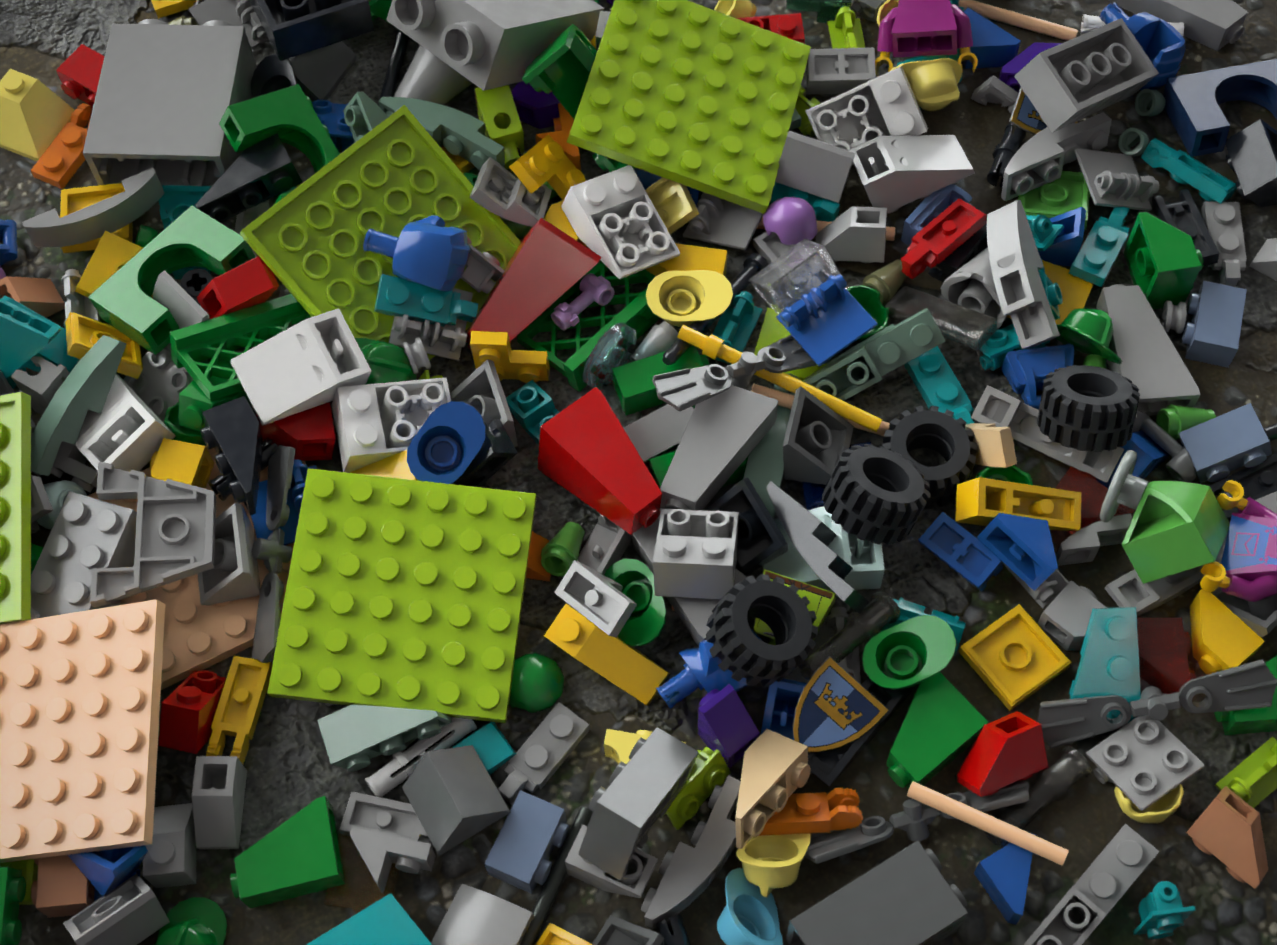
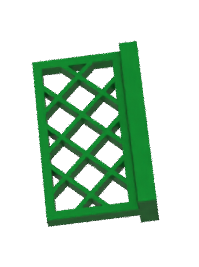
M600 261L586 275L592 273L597 277L602 276L611 282V286L625 285V294L614 295L612 300L604 306L594 301L587 308L601 306V316L582 318L581 312L577 315L580 322L574 327L568 328H576V339L557 340V330L561 329L554 323L551 314L560 303L563 304L565 302L569 304L582 293L580 291V283L583 278H581L516 336L518 343L529 351H547L549 365L567 377L569 385L580 392L593 380V375L589 378L592 371L589 372L592 364H589L594 359L591 355L595 352L597 344L602 341L605 334H609L616 328V337L620 336L614 349L618 353L609 361L610 365L660 319L647 305V288L643 292L630 293V284L644 282L649 284L654 279L655 275L644 269L622 279H618L616 276L606 277V272L609 268ZM625 304V308L618 314L606 315V306ZM601 326V330L593 337L582 338V328ZM551 331V341L536 343L532 340L539 332ZM576 348V352L567 361L563 362L557 358V350Z
M289 294L171 331L172 361L177 368L184 367L207 398L213 401L244 390L235 370L218 366L220 360L231 362V359L242 354L233 350L246 347L244 350L246 352L301 321L311 318V316L295 297ZM212 358L209 364L200 362ZM212 376L229 379L228 382L213 386L210 382Z

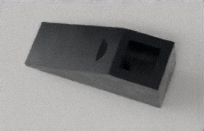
M275 134L246 148L195 206L213 219L223 223L282 192L288 191L290 188L302 183V180L278 134Z
M245 396L203 411L205 427L201 428L200 432L207 449L215 448L217 452L214 458L223 477L229 475L232 482L229 483V488L235 502L239 504L243 502L251 516L256 514L263 440L259 421Z

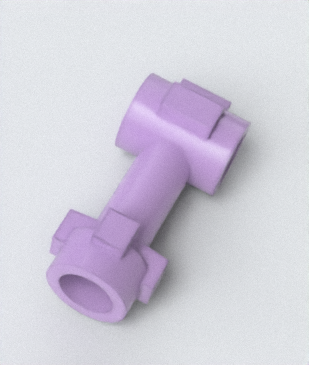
M592 273L586 275L580 283V291L582 293L571 303H560L554 308V312L551 314L554 323L561 330L565 331L580 322L577 315L594 301L601 306L607 305L614 296L611 282L602 276L597 277Z

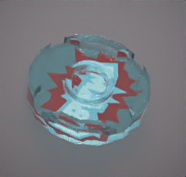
M619 322L604 333L591 351L585 364L583 382L592 388L597 387L599 390H602L603 385L608 386L613 383L612 368L627 364L631 352L628 351L630 343L636 344L637 336L633 328L623 322Z

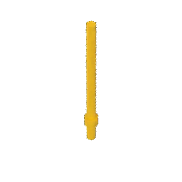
M682 325L677 338L702 349V354L714 360L718 357L734 364L739 361L742 352L723 344V339L713 334L708 337L685 325ZM762 369L754 374L794 394L797 388L803 387L838 415L874 432H877L882 422L881 418L784 372L772 373Z

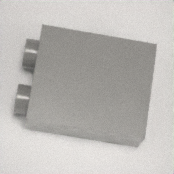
M392 0L386 20L485 91L523 81L522 78L527 66L572 24L577 26L587 39L591 41L598 26L600 11H604V8L593 0Z
M145 19L138 24L112 23L83 149V155L98 185L122 183L121 181L154 168L161 185L213 186L243 153V150L235 152L219 122L229 105L253 98L251 80L257 65L244 26H234L220 20L208 21L204 25H169L157 19Z

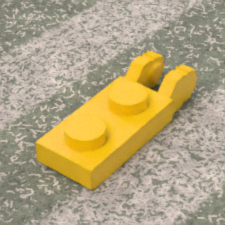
M234 655L211 725L213 731L206 756H222L226 735L234 736L236 738L230 756H237L244 765L249 749V739L252 740L269 686L272 662L262 663L256 659Z

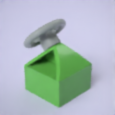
M1128 450L1121 459L1100 511V519L1105 523L1111 521L1119 504L1136 510L1122 542V547L1142 583L1145 584L1214 562L1229 531L1230 523L1210 486L1181 481L1149 482L1133 476L1137 453L1134 450Z

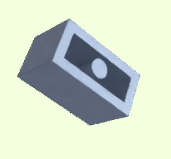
M1203 280L1198 293H1191L1186 310L1187 314L1192 315L1191 323H1186L1182 335V343L1187 344L1185 359L1229 367L1239 346L1247 289Z
M1251 403L1179 433L1182 446L1189 452L1200 484L1205 481H1220L1226 478L1230 471L1244 465L1247 468L1257 466L1266 460V456L1272 454L1270 441Z
M520 790L510 810L511 813L508 814L484 865L488 875L532 894L537 883L540 885L545 883L552 867V862L548 861L555 846L561 848L569 832L570 825L566 824L565 809Z

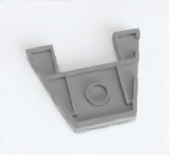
M98 462L96 494L99 500L137 499L134 566L93 568L91 570L90 603L92 607H101L214 568L216 495L214 491L170 479L163 481L148 477L144 472L132 469L129 472L114 468L113 464Z

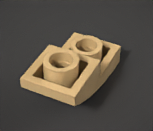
M995 423L966 424L965 430L972 429L975 435L972 442L977 443L975 464L1002 468L1017 464L1011 427H996Z

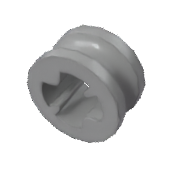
M1165 301L1162 309L1161 324L1166 333L1170 329L1175 330L1176 334L1183 332L1187 313L1185 302L1173 305L1172 301Z
M420 337L415 338L413 344L402 343L414 374L419 373L418 370L421 367L431 368Z

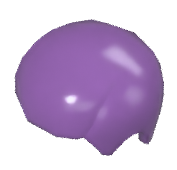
M793 196L777 199L768 206L763 214V223L768 236L775 232L782 244H802L812 240L818 233L813 207L806 200Z

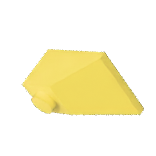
M9 69L0 81V147L38 161L67 122L71 121L74 109L37 78Z

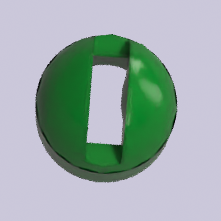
M141 224L135 244L144 248L159 235L158 231Z

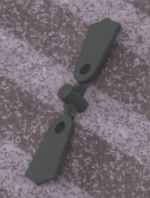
M789 335L760 349L757 356L752 352H743L738 362L726 367L711 364L692 369L687 368L654 375L652 381L658 398L676 410L682 411L728 390L731 384L740 388H746L753 374L759 370L765 369L772 373H782L816 366L817 364L792 335Z
M279 445L275 453L268 460L266 525L273 532L267 539L257 538L252 548L253 558L264 560V565L269 571L260 589L252 658L262 663H268L269 657L275 651L281 620L279 601L283 594L284 585L279 580L277 574L282 572V562L288 563L292 557V547L284 545L285 532L279 527H283L287 523L290 514V508L286 501L288 490L291 488L295 448Z
M1261 659L1189 680L1181 687L1178 693L1163 694L1158 687H1147L1142 691L1141 699L1131 701L1130 704L1119 695L1041 702L1037 722L1042 726L1043 737L1049 748H1055L1122 728L1129 722L1131 715L1133 718L1150 715L1154 720H1163L1167 717L1168 711L1181 709V705L1191 713L1271 707L1277 679L1270 672L1265 661ZM1198 693L1206 694L1203 701H1192L1194 695ZM1111 710L1120 711V715L1114 719L1106 717L1107 713Z
M1016 781L1000 788L997 793L980 797L971 790L964 793H949L945 796L981 812H986L1030 801V785L1028 781ZM908 799L903 803L904 811L892 814L889 819L890 822L885 821L883 817L872 816L864 819L859 827L857 826L856 829L852 828L850 830L847 828L846 830H831L830 833H810V845L804 857L815 864L822 863L888 839L894 832L893 827L906 831L907 838L911 841H922L929 837L928 824H931L936 816L940 815L948 819L955 818L930 806H922L921 802L914 799Z

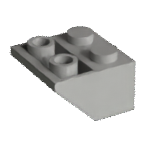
M661 509L653 558L655 596L722 599L735 585L739 512Z

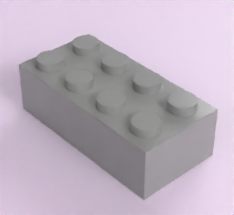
M1121 18L1040 52L1014 77L1039 113L1042 121L1053 133L1134 95L1157 76L1159 72Z
M71 491L68 492L31 575V619L119 606L121 600L101 607H92L90 603L91 570L93 568L134 566L136 511Z

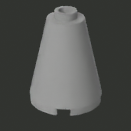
M420 45L394 97L420 99L445 105L473 83Z
M988 247L947 277L940 288L939 304L944 314L960 328L966 324L969 327L975 328L974 333H988L999 328L1007 315H1003L997 296Z

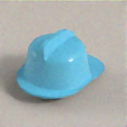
M742 868L731 870L725 879L727 904L717 920V931L726 945H783L777 907L772 893L768 897H762L759 886L748 882Z

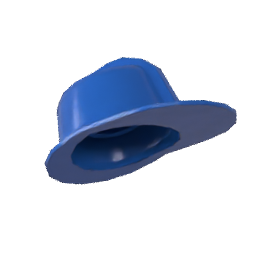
M450 401L436 408L414 436L407 449V463L410 472L418 481L445 484L455 482L470 465L484 443L486 426L482 415L473 406L465 402Z

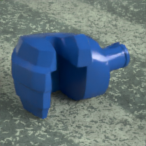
M1113 2V4L1107 5L1102 10L1100 19L1107 25L1122 18L1159 72L1157 76L1140 90L1159 89L1166 84L1167 78L1176 76L1186 51L1183 36L1167 21L1152 14L1142 12L1129 17L1117 3Z
M436 215L408 223L404 226L399 237L370 228L366 233L363 244L365 251L393 258L392 270L394 275L440 291H451L463 275L471 252V246L467 243V231L452 226L445 227L444 220Z
M750 627V629H751V631L753 632V634H754L758 639H760L761 641H763V640L758 636V634ZM706 639L699 642L698 648L679 652L686 662L683 665L685 669L656 689L669 708L672 709L674 705L698 688L701 691L705 689L709 693L716 688L721 691L730 684L738 692L748 686L746 678H742L738 682L731 678L732 671L729 669L723 671L718 666L721 663L719 657L713 658L709 651L714 644L707 642Z

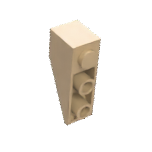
M766 729L745 751L735 816L737 848L742 849L753 836L757 837L760 835L771 816L776 811L780 812L784 808L788 798L798 787L801 788L806 784L811 770L810 765H808V746Z

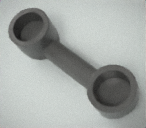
M1137 410L1133 432L1142 430L1172 457L1165 467L1175 480L1190 483L1195 480V468L1186 448L1166 433L1147 414Z

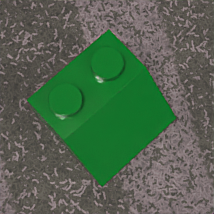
M1147 212L1138 213L1123 252L1133 284L1139 285L1152 309L1163 308L1166 300L1172 301L1173 305L1185 302L1190 290L1194 287L1199 271L1203 267V257L1200 250L1195 248L1192 237Z

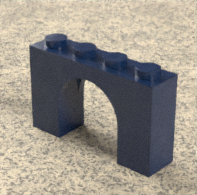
M1277 59L1167 78L1163 94L1166 101L1164 109L1190 157L1224 151L1230 124L1220 109L1219 104L1234 100L1254 102L1268 109L1277 120Z

